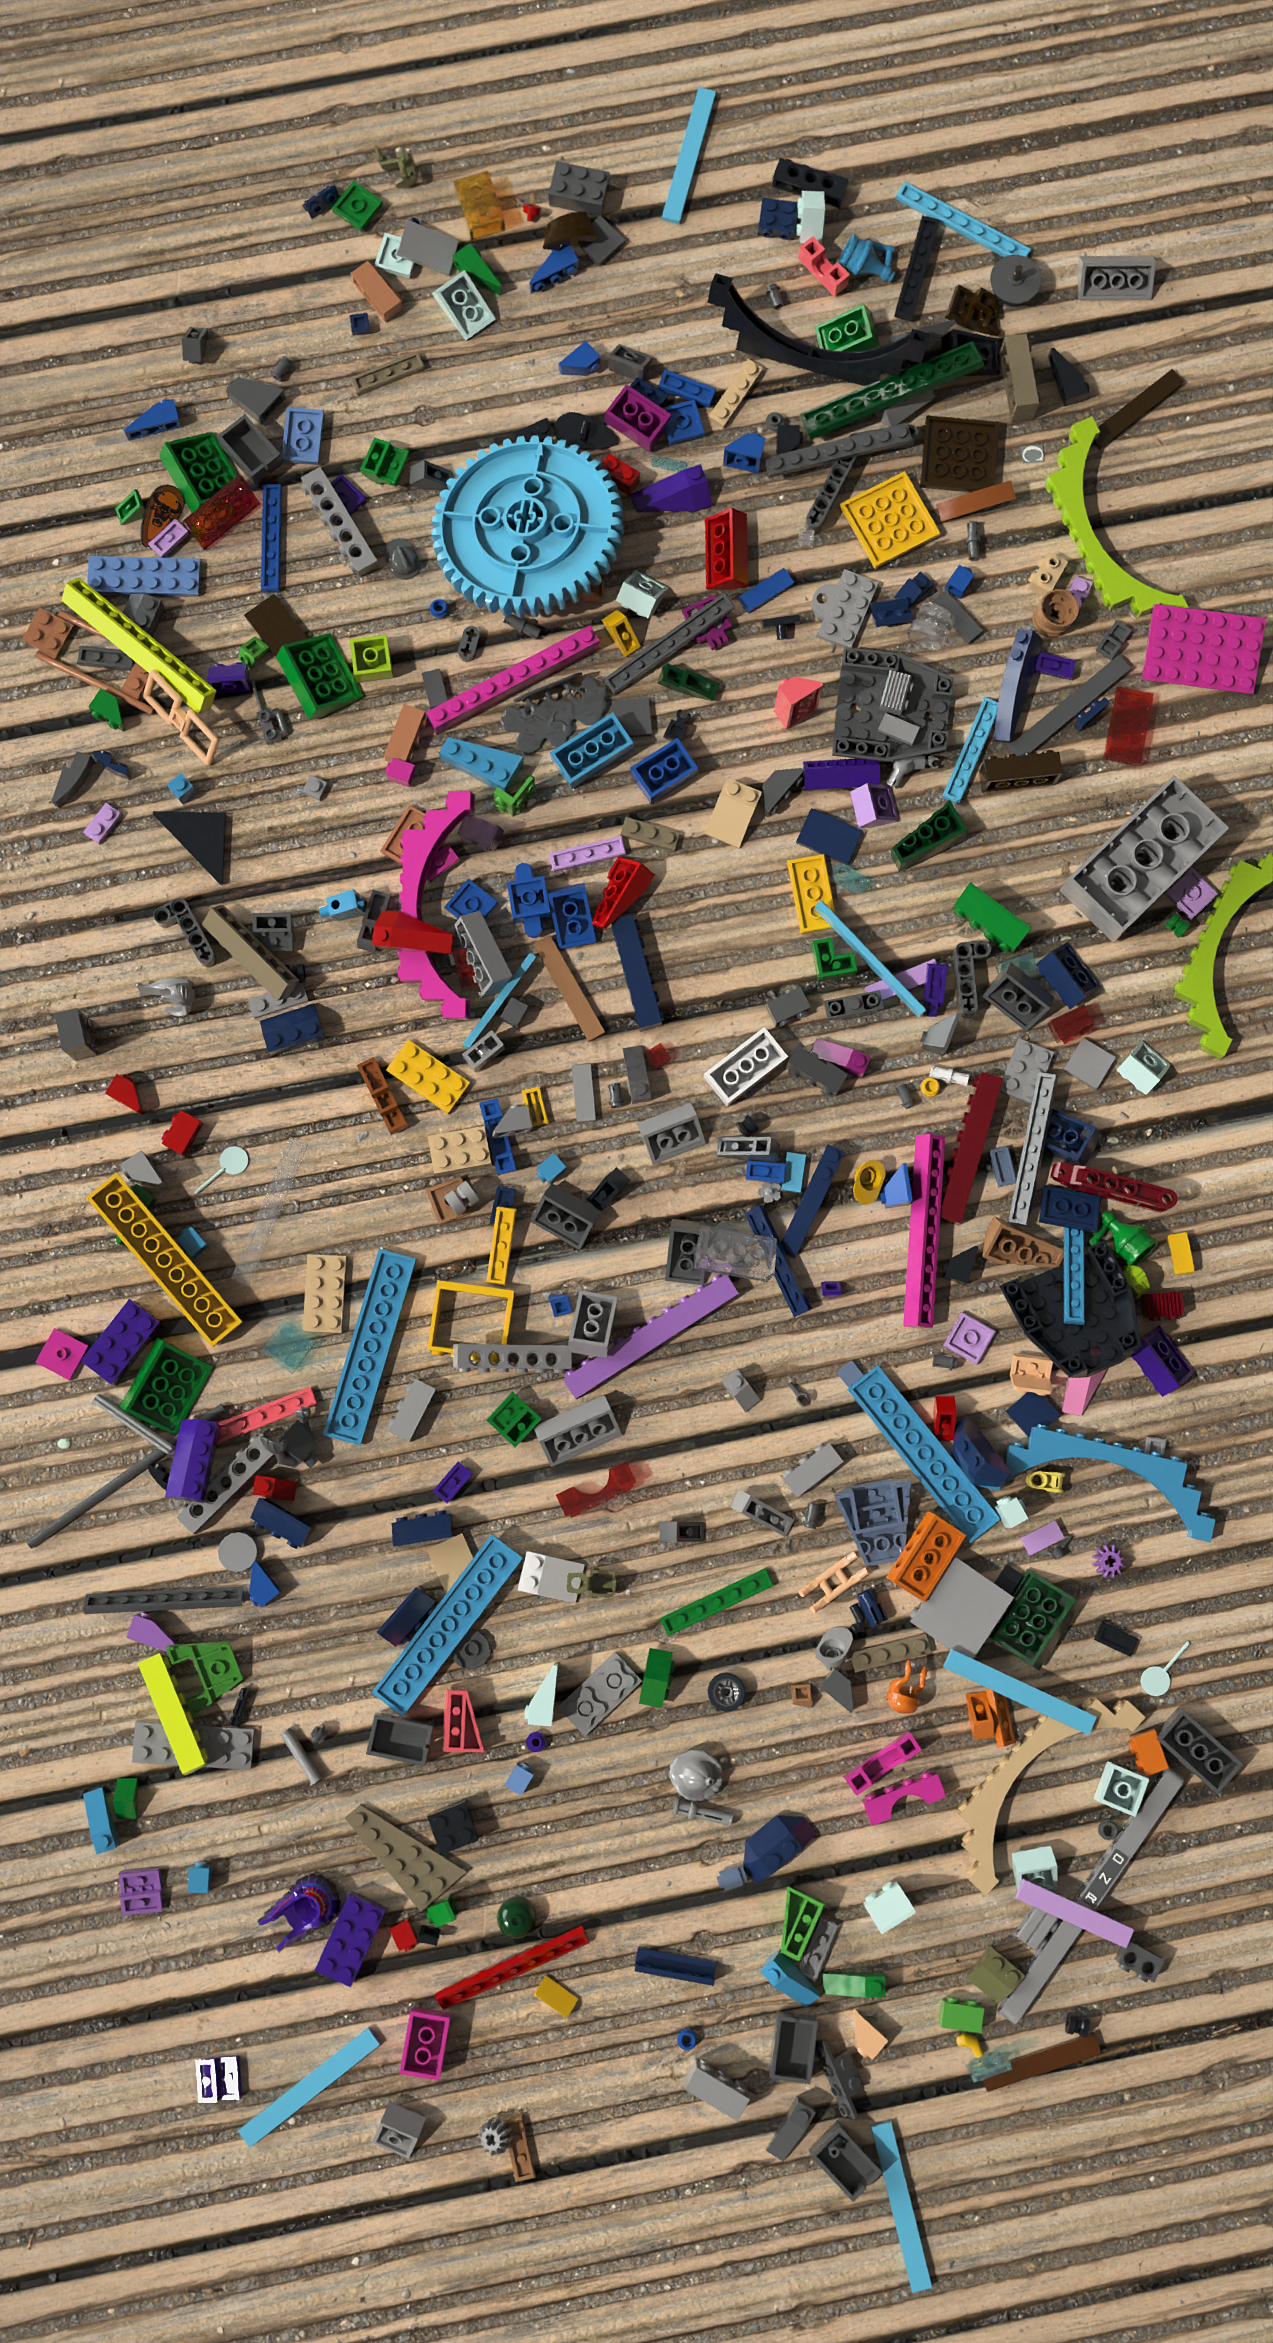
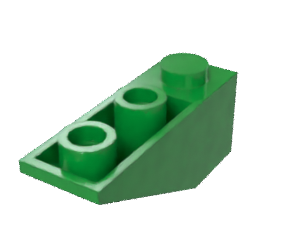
M468 244L452 255L453 264L459 272L465 270L473 283L499 296L502 295V281L498 276H494L491 266L488 262L482 260V255L477 248L474 249L471 244Z

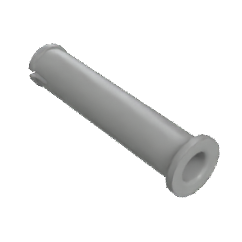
M291 1728L281 1733L280 1736L311 1782L309 1785L311 1786L322 1779L324 1776L319 1774Z

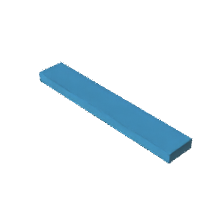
M1064 1227V1323L1084 1325V1231Z

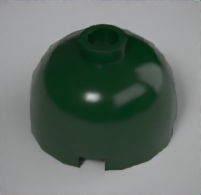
M515 1896L508 1898L502 1903L496 1918L498 1927L503 1934L509 1938L518 1939L531 1933L535 1927L537 1916L536 1909L529 1900Z

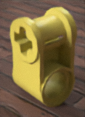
M1033 1471L1027 1475L1026 1483L1033 1489L1064 1493L1062 1484L1065 1473ZM1035 1475H1038L1041 1480L1037 1486L1033 1483Z

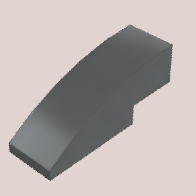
M76 751L71 768L63 766L51 801L55 807L60 808L83 785L95 762L91 755Z
M372 890L357 939L358 949L376 953L377 947L372 945L374 925L381 911H388L391 894Z

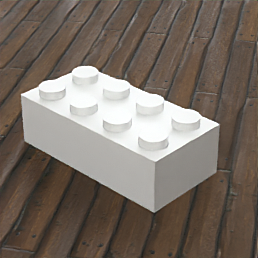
M764 1027L704 1073L703 1078L728 1107L785 1063L788 1056Z

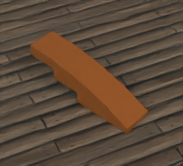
M1010 480L937 503L936 506L940 521L944 522L1014 500L1016 497Z
M372 1057L358 1064L357 1067L390 1134L393 1135L407 1128L408 1125L375 1058Z

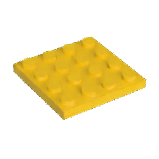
M905 471L840 504L843 514L875 569L940 536L937 526Z

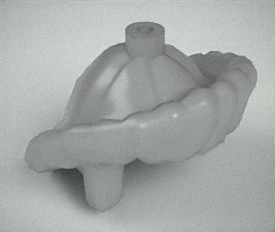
M689 1750L681 1753L674 1758L670 1765L669 1776L675 1790L685 1799L693 1801L707 1800L720 1790L724 1779L723 1769L718 1760L706 1751Z

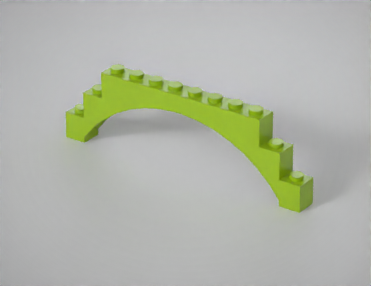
M1092 416L1073 424L1069 431V439L1074 444L1061 449L1057 457V463L1063 469L1049 474L1045 487L1047 492L1051 493L1054 498L1055 508L1059 509L1062 514L1063 524L1067 525L1070 530V538L1073 542L1075 541L1078 547V554L1084 559L1086 570L1092 575L1094 586L1102 595L1103 604L1111 611L1130 602V609L1133 614H1136L1137 618L1151 613L1153 604L1189 608L1182 594L1176 596L1161 592L1130 576L1110 558L1099 543L1088 520L1084 505L1083 473L1091 443L1098 438L1100 431Z
M1270 853L1264 858L1261 857L1256 867L1242 860L1236 865L1233 864L1228 872L1230 878L1228 881H1224L1220 889L1223 893L1221 897L1216 898L1213 904L1215 910L1213 914L1210 913L1205 921L1207 927L1205 931L1201 930L1197 938L1199 944L1197 947H1193L1189 955L1192 959L1189 964H1185L1181 972L1184 976L1182 980L1177 981L1174 987L1176 991L1174 997L1193 1005L1187 1013V1017H1189L1187 1023L1206 1032L1200 1039L1199 1043L1202 1045L1199 1050L1218 1059L1225 1056L1232 1039L1227 1036L1220 1021L1213 992V968L1217 947L1226 926L1239 907L1258 891L1273 884V855Z

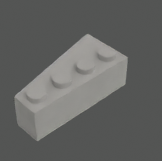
M480 911L460 916L455 923V928L462 948L467 949L466 959L468 965L473 966L475 972L473 976L474 982L479 983L481 991L478 994L480 999L500 993L512 978V973L503 958L502 951L495 942L494 935L487 926L486 919Z

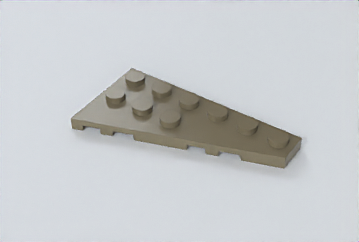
M362 1804L345 1817L347 1822L420 1912L467 1872L466 1869L456 1865L450 1859L440 1855L431 1847L405 1833L399 1827L389 1823Z

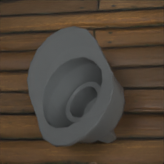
M397 538L387 544L384 553L394 575L404 580L412 579L419 572L420 562L411 543L405 539Z

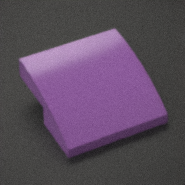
M160 1867L119 1872L122 1916L163 1911Z

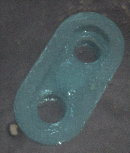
M839 864L833 869L832 879L834 882L854 894H861L865 891L867 879L863 875L844 864ZM839 871H844L845 875L840 876ZM855 881H860L861 885L857 886Z

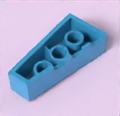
M450 737L447 738L439 752L440 760L494 789L499 787L506 793L524 764L523 756Z

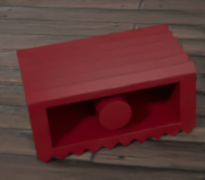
M1183 1291L1143 1294L1141 1296L1143 1318H1149V1322L1161 1321L1160 1317H1168V1320H1179L1180 1316L1185 1315Z

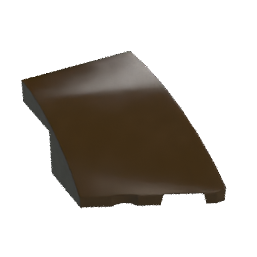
M582 211L572 212L550 221L546 226L543 249L558 251L561 245L577 246L579 240L596 242L598 235L587 213Z
M958 284L954 289L945 318L950 321L955 320L956 324L967 329L998 337L1001 331L998 329L997 324L999 315L996 295L983 287L973 293Z

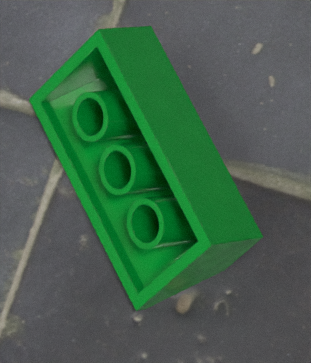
M971 882L952 907L953 913L958 918L967 920L973 929H979L984 933L986 939L992 942L995 941L999 944V948L1006 953L1012 954L1031 929L1029 925Z

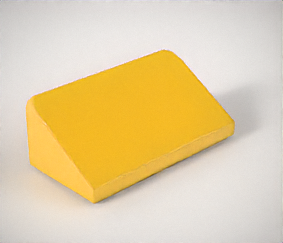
M545 1975L534 1992L537 1998L565 2018L569 2016L579 1999L547 1975Z

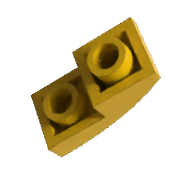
M1187 1232L1167 1235L1174 1275L1194 1273Z

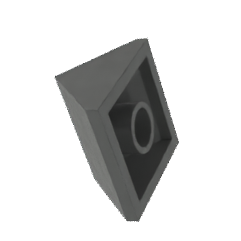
M618 344L609 354V370L634 380L637 377L644 380L653 356Z

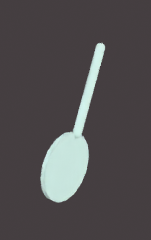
M236 1146L225 1149L220 1156V1166L222 1168L195 1191V1194H198L224 1171L232 1175L243 1172L248 1165V1155L246 1152Z
M1190 1642L1184 1644L1164 1669L1153 1666L1143 1672L1141 1675V1686L1146 1693L1151 1696H1160L1167 1692L1170 1687V1678L1167 1670L1190 1645Z

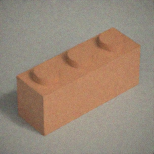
M367 261L350 273L352 283L385 323L403 310L401 296L397 292L394 293L392 291L390 283L387 279L383 280L380 276V271L375 265L372 266Z
M403 704L384 753L386 761L391 763L392 759L396 758L412 763L415 755L413 750L415 746L419 745L421 740L420 732L427 725L428 719L426 718L425 711Z

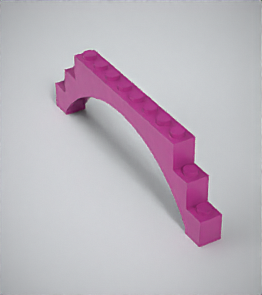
M448 791V797H446L445 801L448 810L426 811V816L423 818L425 829L404 830L401 837L403 854L400 857V862L403 866V873L400 874V883L402 884V892L399 895L400 902L402 903V910L400 912L422 921V900L427 874L433 859L447 836L469 814H475V794L471 791ZM398 950V957L400 959L398 977L400 981L404 983H422L419 987L421 999L426 1002H443L441 1004V1015H443V1018L447 1020H470L471 1001L461 998L448 985L436 968L429 952Z

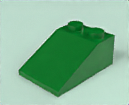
M865 304L814 326L821 349L862 351L880 345L872 312Z

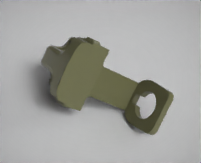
M377 145L374 146L378 163L384 171L400 168L402 178L395 181L397 189L411 187L417 182L416 164L410 153H403L397 155V159L384 161Z
M600 1568L590 1569L589 1577L583 1573H569L567 1576V1592L581 1594L589 1591V1597L598 1599V1597H613L616 1591L615 1572L611 1570L602 1571ZM598 1574H613V1579L599 1578ZM579 1577L582 1581L586 1582L585 1586L575 1589L572 1587L571 1581L573 1578ZM599 1588L612 1589V1594L597 1593V1590Z

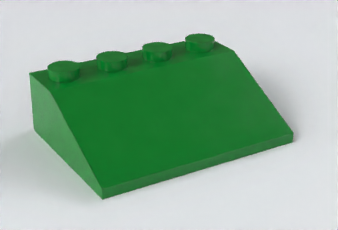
M213 432L164 443L159 457L176 487L181 491L184 501L194 517L211 513L247 494L245 487Z
M331 633L285 644L276 656L309 721L327 716L364 697Z
M157 1338L120 1407L124 1411L170 1434L176 1435L180 1429L181 1421L185 1420L213 1366Z

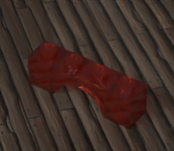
M627 1461L609 1469L608 1482L601 1491L594 1494H585L573 1486L556 1494V1497L565 1516L570 1515L572 1518L581 1514L580 1509L586 1506L588 1509L599 1505L598 1501L603 1498L608 1501L616 1497V1492L622 1489L625 1493L635 1488L633 1484L637 1482Z

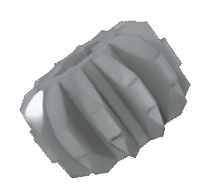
M500 2118L489 2119L480 2127V2133L477 2137L482 2140L479 2145H484V2152L490 2151L491 2156L501 2155L510 2148V2141L514 2136L509 2134L511 2128L506 2127V2121L501 2122Z

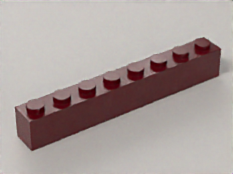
M984 1072L974 1077L972 1087H975L974 1092L969 1094L967 1105L970 1106L968 1112H964L961 1123H964L963 1130H959L956 1141H959L958 1147L953 1149L951 1159L954 1161L952 1167L949 1166L945 1177H948L947 1185L943 1184L941 1221L957 1226L962 1223L1003 1078Z

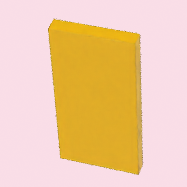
M825 855L787 860L800 933L806 934L833 929L815 910L816 904L823 901L836 915Z

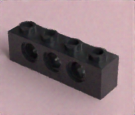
M779 158L772 180V187L802 196V191L824 192V203L839 209L848 186V180L842 176H835L824 170H816L808 165H801L790 159Z

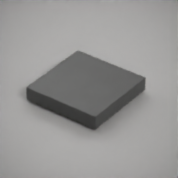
M599 216L592 222L598 235L596 242L579 240L578 246L598 266H601L625 244V239Z
M649 698L612 701V712L630 738L652 736Z

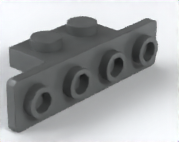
M816 2040L815 2054L822 2064L823 2073L830 2083L831 2092L838 2102L840 2113L845 2119H856L858 2114L851 2097L863 2090L865 2086L849 2049H845L833 2057L827 2041Z

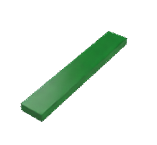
M764 1568L662 1616L660 1620L667 1636H670L769 1589L774 1584L767 1569Z

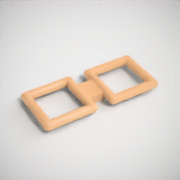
M155 669L150 670L143 693L144 699L170 726L175 725L181 731L180 737L207 766H210L220 742L219 737L194 710L190 709L186 714L180 707L182 703L181 696ZM155 681L174 700L170 715L151 695ZM192 721L211 740L207 754L188 735Z

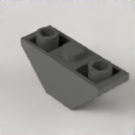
M802 768L775 770L763 783L762 796L764 815L766 817L771 813L774 815L780 808L779 803L782 800L786 801L792 794L790 790L794 786L798 787L804 779L802 777L804 773Z
M880 990L824 1001L827 1020H848L863 1017L884 1009Z

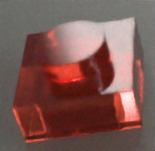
M661 1043L645 1052L647 1059L654 1069L671 1060Z

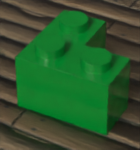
M832 937L812 941L811 948L818 982L856 975L857 966L854 953L835 956Z
M649 1648L639 1704L662 1708L664 1700L668 1701L670 1689L667 1688H671L673 1678L669 1673H673L675 1661H672L673 1652Z

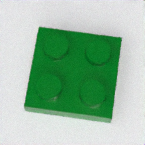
M353 181L334 204L332 212L362 232L383 206V201Z

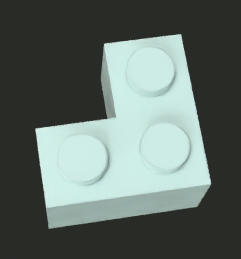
M802 191V198H798V218H801V224H797V236H800V243H805L813 236L822 244L825 213L824 192Z

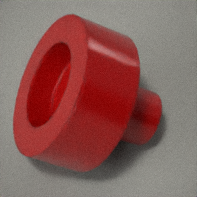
M524 204L523 212L528 214L527 221L534 222L535 215H541L542 207Z

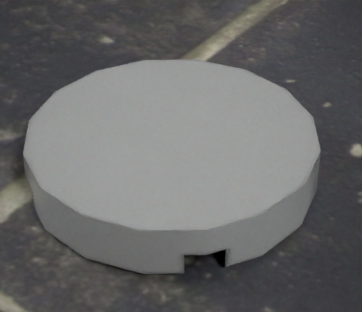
M241 1532L231 1533L224 1537L218 1549V1556L222 1565L228 1570L235 1572L245 1571L250 1568L258 1555V1548L254 1539Z

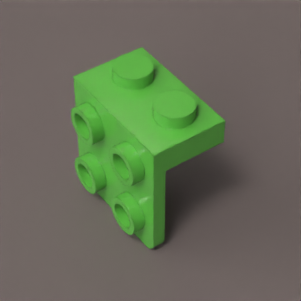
M531 775L514 797L497 787L493 792L495 807L500 812H507L512 817L516 813L519 814L524 808L523 803L526 799H531L536 792L535 778Z

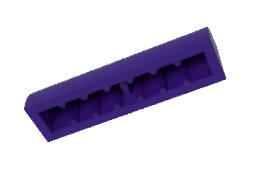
M857 758L803 761L805 790L861 787L867 783L880 784L879 761Z

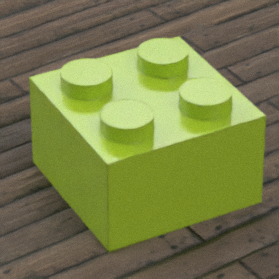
M387 634L349 639L356 683L393 678Z

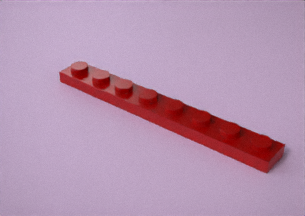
M583 1926L574 1928L561 1936L554 1937L548 1942L537 1945L524 1953L517 1954L511 1959L500 1962L487 1970L480 1971L478 1974L463 1979L450 1987L443 1988L435 1993L436 2000L442 2010L450 2008L589 1944V1938Z

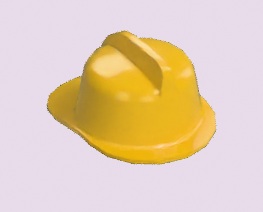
M869 1160L860 1165L854 1173V1197L861 1204H872L879 1195L886 1175L885 1167L880 1161Z

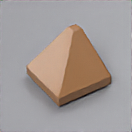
M811 1684L791 1685L793 1705L812 1708Z

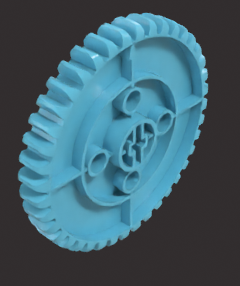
M533 435L530 442H526L524 436H519L516 444H512L510 439H505L501 448L495 443L491 444V452L486 453L484 450H480L477 452L478 460L475 461L472 458H468L465 461L467 469L457 468L455 470L457 479H448L446 484L449 490H442L439 494L441 502L436 503L434 508L437 515L432 518L434 529L431 533L434 541L433 549L439 566L443 570L447 581L452 582L453 588L457 592H462L464 599L467 601L474 600L475 605L479 608L487 605L491 613H496L500 608L503 616L508 617L511 615L512 610H515L517 617L523 618L526 611H530L532 617H538L539 609H544L547 615L552 614L553 606L555 605L561 610L566 609V601L568 599L573 603L579 602L578 593L582 592L584 595H589L591 593L589 584L599 585L602 582L600 573L608 574L611 570L609 562H615L617 559L616 550L622 546L621 536L624 535L623 522L625 519L617 485L612 481L609 471L603 469L602 463L598 459H592L591 453L588 451L581 453L580 447L576 444L568 448L566 440L563 439L559 440L555 445L553 438L547 436L543 442H540L538 435Z

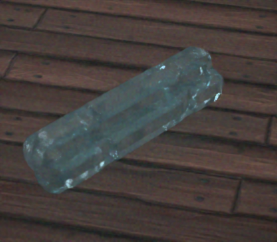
M654 455L651 466L657 468L661 466V469L678 470L680 472L687 469V462L680 461L679 463L677 462L678 460L664 457L660 459V456Z

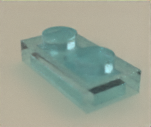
M1031 951L995 963L998 974L1010 962L1025 974L1037 970L1033 952Z

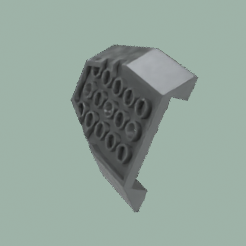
M844 647L835 715L832 756L891 762L945 751L947 749V725L954 678L900 653ZM890 670L912 676L910 682H913L911 694L907 693L905 698L909 700L906 711L902 710L901 715L896 716L901 720L920 727L912 746L878 732L885 713H887L879 710ZM857 705L860 707V712L853 713L850 707ZM930 713L934 716V720L928 722L925 720L924 715Z

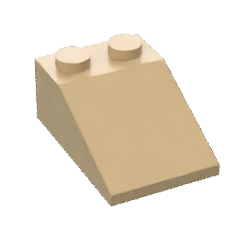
M727 778L708 823L705 835L740 848L761 799L762 792Z

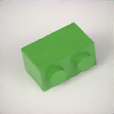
M948 1996L947 1999L942 1998L939 2025L942 2028L981 2033L984 2007L977 2000L968 1999L967 2002L959 2001V1998Z

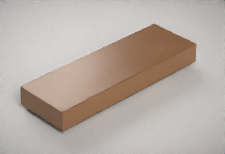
M523 2114L503 2118L502 2121H506V2127L511 2128L509 2134L514 2136L510 2141L511 2145L508 2149L515 2181L519 2182L535 2178L536 2174Z

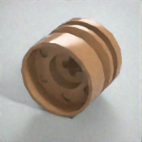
M1063 589L1049 591L1034 610L1033 624L1035 629L1046 637L1056 638L1062 636L1076 620L1079 613V605L1076 598L1070 592Z

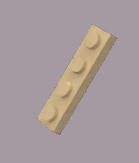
M747 359L708 416V420L724 429L763 372V367Z

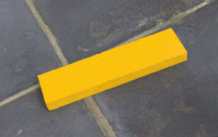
M497 1206L486 1283L506 1285L516 1216L515 1208Z

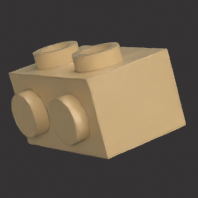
M1048 552L1046 557L1042 556L1037 564L1040 568L1037 573L1033 571L1028 580L1031 583L1028 589L1044 597L1049 591L1054 589L1068 561L1051 552Z

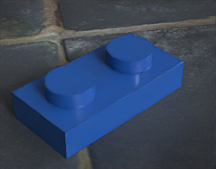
M747 1160L746 1180L784 1184L786 1164Z

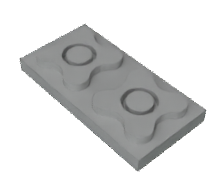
M614 1652L558 1708L585 1737L642 1680Z

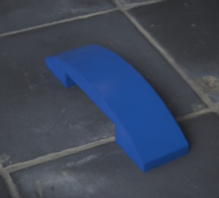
M498 1098L480 1102L479 1105L497 1175L516 1171L508 1136L492 1139L491 1136L503 1118Z

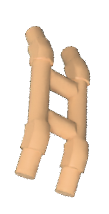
M856 1551L842 1558L798 1591L800 1596L804 1597L819 1585L821 1586L826 1595L810 1607L814 1614L870 1574V1570L867 1567L849 1579L843 1572L842 1568L859 1557ZM836 1574L842 1584L832 1590L826 1580Z

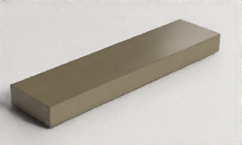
M417 351L350 378L357 396L424 371L425 366Z

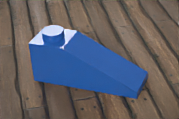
M165 399L160 403L154 404L126 427L124 432L128 441L182 428L174 399Z

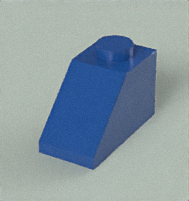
M585 341L558 363L559 373L562 375L588 376L591 372L594 373L599 369L601 358L592 346Z
M256 1561L252 1566L249 1593L252 1595L250 1600L256 1607L259 1605L262 1608L281 1594L282 1591L262 1564Z

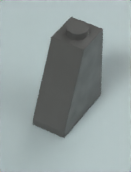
M241 377L231 381L226 389L228 398L261 425L286 399L284 391L279 387Z

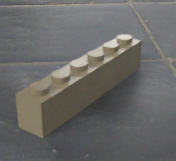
M224 905L212 907L201 924L207 932L273 998L279 1001L290 997L300 980Z

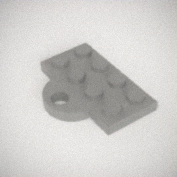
M844 569L838 585L826 584L819 587L812 598V610L819 619L823 620L816 637L842 648H852L879 582ZM824 596L827 601L821 604L817 601V597Z

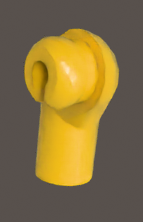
M967 2033L957 2036V2044L960 2047L971 2048L975 2058L984 2055L976 2036Z

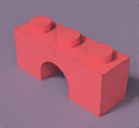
M813 236L799 247L798 259L834 297L848 286L850 274L838 262L832 265L825 256V248Z

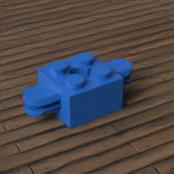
M520 863L515 868L516 881L506 882L514 924L524 923L527 936L537 938L543 932L541 919L551 918L544 876L534 877L530 864Z

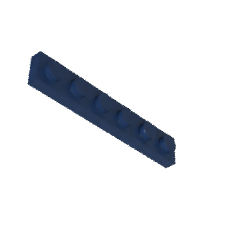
M763 1204L744 1213L793 1316L796 1317L811 1310L812 1306Z

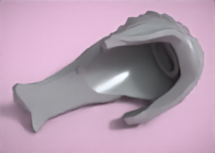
M172 977L146 985L139 982L136 984V988L140 991V997L144 995L162 996L160 998L161 1001L176 1004L177 1007L165 1008V1012L180 1017L187 1015L192 1010L195 992L192 989L193 981Z

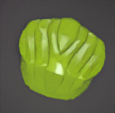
M1126 1265L1122 1268V1272L1132 1288V1293L1137 1294L1136 1298L1141 1297L1150 1289L1148 1278L1140 1267Z

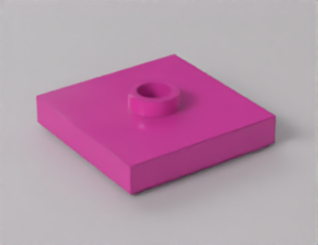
M54 1328L35 1363L71 1381L89 1346Z

